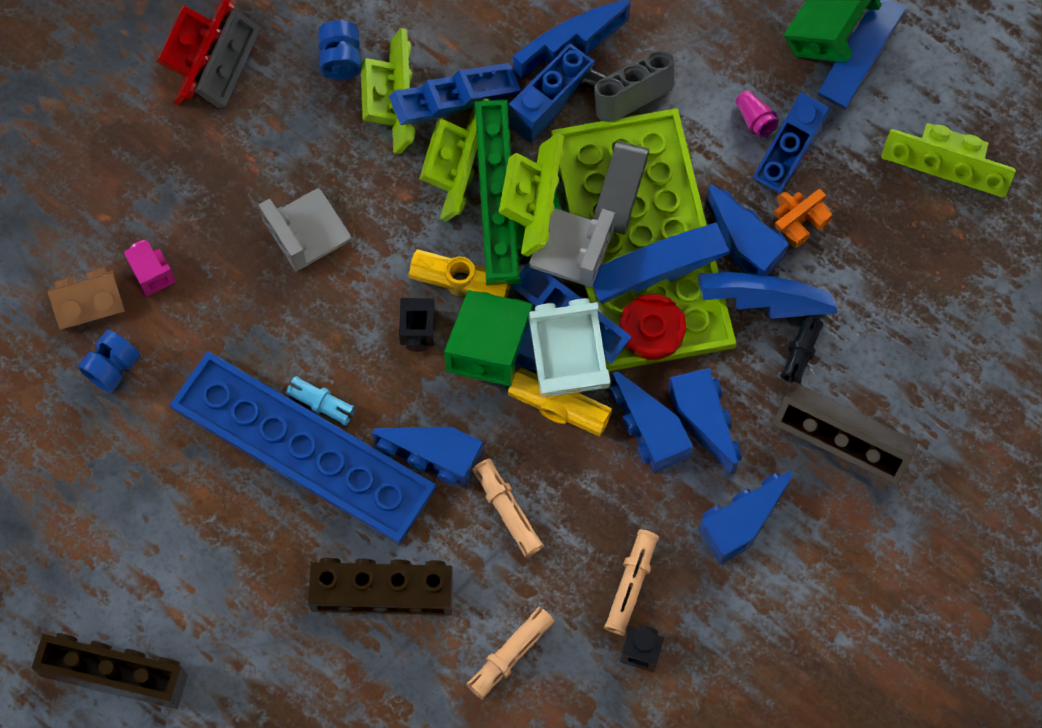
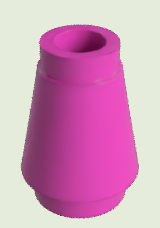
M750 90L742 92L736 98L735 103L751 134H756L762 138L770 135L779 124L777 113Z

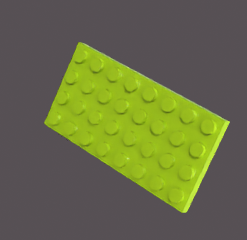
M678 108L624 117L611 122L601 121L552 130V136L557 133L564 136L562 146L564 154L559 164V172L568 213L590 220L594 219L616 142L622 141L649 148L645 170L626 233L624 235L613 232L601 265L655 242L707 225ZM716 260L672 282L665 279L638 293L631 290L604 304L599 301L593 286H585L589 303L597 302L598 311L618 326L623 309L632 301H635L637 297L645 294H659L670 298L676 303L680 311L682 310L686 318V334L682 345L674 354L662 360H646L635 356L625 347L613 364L605 359L608 371L735 349L736 340L725 298L703 300L698 286V273H719Z

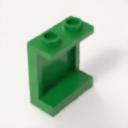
M806 0L783 36L795 57L847 63L853 54L846 41L848 35L865 10L878 11L882 3L880 0Z
M468 290L444 351L446 373L511 386L515 377L514 364L529 324V312L533 311V303L524 302L520 299L495 296L487 292Z

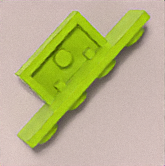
M400 28L389 41L390 63L365 58L361 63L363 121L392 126L393 152L395 154H401L412 144L415 137V128L412 126V123L400 125L389 99V96L395 90L410 88L412 81V70L409 69L408 58L411 52V43L408 41L407 29Z
M475 107L472 108L466 130L443 119L436 122L420 174V180L448 192L440 216V220L444 222L462 213L466 204V198L463 197L465 189L471 183L475 170L472 169L474 159L478 156Z
M926 123L921 138L891 129L881 154L882 159L999 197L1006 196L1016 171L1013 167L985 159L988 142L982 141L979 137L963 135L951 131L944 125H932Z
M559 133L540 145L537 163L518 153L513 154L508 159L499 213L525 226L521 254L527 257L539 249H543L550 237L548 229L550 218L554 212L553 200L555 189L559 183V164L564 154L562 149L564 136Z

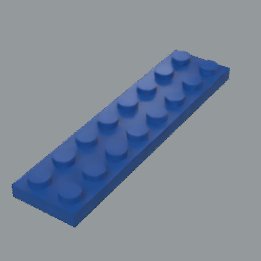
M209 351L206 352L169 404L174 412L398 545H401L437 489L436 484Z

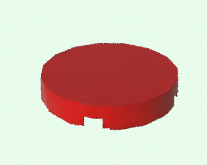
M645 294L637 297L635 301H632L623 309L619 320V327L632 336L625 346L632 354L646 360H662L674 354L682 345L686 334V318L682 310L680 311L676 303L670 298L659 294Z

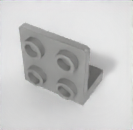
M319 188L283 208L280 206L276 209L270 198L258 205L263 222L295 272L351 241V235Z
M554 208L548 229L550 233L548 243L543 249H539L532 254L529 262L530 267L592 287L614 231L615 212L602 209L598 220H590Z

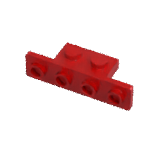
M220 0L211 20L185 5L180 9L156 60L157 63L184 76L173 100L174 104L179 106L185 98L190 100L193 97L194 90L198 82L194 81L198 72L203 73L210 57L207 55V51L210 45L215 46L222 30L219 29V25L222 19L226 21L235 4L231 3V0Z

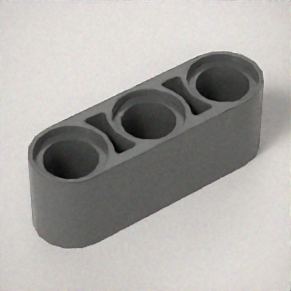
M655 51L598 81L594 86L596 116L602 121H616L670 92L675 85L674 57L666 51Z
M622 141L616 142L594 219L598 220L602 209L615 212L613 232L625 235L645 170L649 148Z

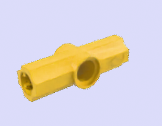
M418 249L413 254L408 274L409 279L446 288L451 294L460 297L466 296L467 291L471 290L508 298L511 284L486 286L485 267L474 265L466 257L448 258ZM457 273H465L468 275V277L464 280H456L453 278V276Z
M522 367L516 371L513 383L508 390V396L539 409L540 413L547 419L559 424H566L568 422L599 437L604 432L612 414L611 407L582 395L581 392L541 398L537 374Z

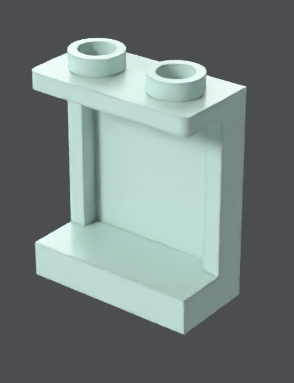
M584 298L569 301V306L556 308L554 303L535 306V311L529 312V324L541 398L609 388L610 378L605 363L598 318V303H589V299Z

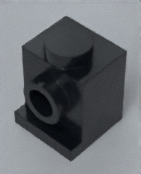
M434 298L400 299V345H406L409 351L421 352L425 351L427 346H434L436 314ZM416 326H420V327H422L424 330L413 329V328L416 327Z
M638 625L637 628L630 626L620 663L654 673L664 637L658 635V630L649 626Z

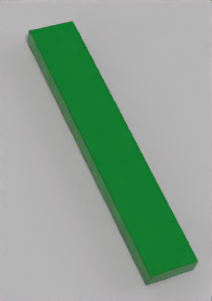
M507 100L476 101L475 117L486 286L520 284L516 222L499 213L508 159L511 156Z

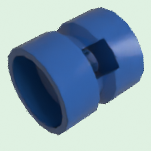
M335 20L326 22L319 27L318 47L320 49L319 71L321 75L333 80H345L353 78L360 73L361 58L358 50L360 39L357 25L349 21Z
M107 329L94 344L96 351H89L77 365V369L93 384L111 394L123 379L122 371H130L141 357V354L123 337Z

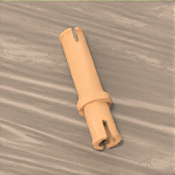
M489 458L474 466L475 468L472 471L487 494L485 498L489 504H493L506 527L519 545L524 557H529L544 547L543 543L511 493L512 487L501 478L493 461Z
M638 530V536L630 557L625 558L623 565L626 568L615 595L607 623L604 626V629L617 635L625 636L626 628L637 602L645 575H649L652 569L649 564L659 536L647 530ZM640 553H643L635 578H633V573L636 568ZM628 587H631L623 612H621L620 610L625 599Z
M537 607L495 654L491 653L486 658L487 662L466 683L467 687L483 700L503 677L507 678L511 674L510 669L555 623L552 616L544 609L542 610L541 607Z

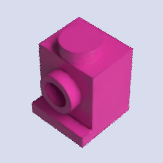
M148 240L138 241L130 249L124 251L126 259L146 297L176 283L160 249L153 251Z

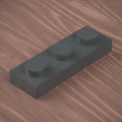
M238 10L230 12L194 92L218 109L226 107L261 27Z

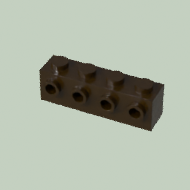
M793 382L785 395L772 423L786 432L802 438L896 485L902 479L918 445V441L796 382Z
M321 558L320 562H311L308 605L311 612L452 615L453 569L452 566L446 565L444 561L429 560L425 562V565H411L410 561L403 559L391 560L390 564H376L375 560L366 558L356 559L355 563H341V560L337 558Z
M57 633L56 637L42 634L31 667L39 676L178 710L188 674L180 666V662L165 657H160L159 661L145 658L146 654L131 649H125L124 653L111 650L112 646L97 641H91L89 645L77 642L78 638L64 633Z

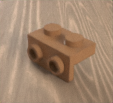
M100 267L87 271V278L74 281L73 276L53 281L55 287L50 288L47 293L59 330L125 311L114 270L107 272L105 267Z

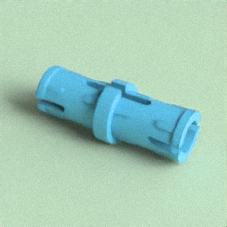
M298 376L292 379L291 383L302 391L289 385L286 391L287 396L309 405L311 411L316 414L322 412L339 421L342 425H348L351 419L340 411L353 416L356 406L332 396L330 390L324 387L319 389Z

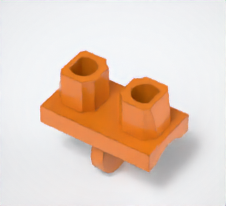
M820 188L805 200L800 192L794 196L787 192H782L777 196L779 207L773 212L779 220L775 222V227L795 249L809 238L810 233L802 225L804 222L809 220L817 230H821L831 222L833 214L824 204L826 194Z

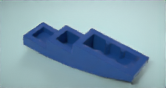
M620 0L594 8L544 33L513 56V72L520 79H523L543 61L550 64L569 44H572L588 55L629 19L631 2Z
M880 0L882 6L878 11L867 10L847 42L853 54L847 63L837 61L834 63L818 91L819 97L844 110L847 109L859 86H862L872 66L877 62L907 10L906 6L894 0Z
M510 63L459 70L452 77L427 80L421 87L395 90L389 96V99L400 125H406L472 109L475 107L476 101H482L484 98L489 101L501 100L521 92V88Z
M716 222L655 242L601 265L593 287L599 301L604 304L631 290L638 293L665 279L672 282L730 254V251Z
M529 262L519 274L520 284L511 285L512 288L535 306L554 303L556 308L569 306V301L582 299L552 275L531 268ZM598 311L604 356L609 363L613 364L632 336Z
M736 272L698 273V286L703 300L733 298L736 309L766 307L770 319L837 313V307L830 292L798 281L768 275Z

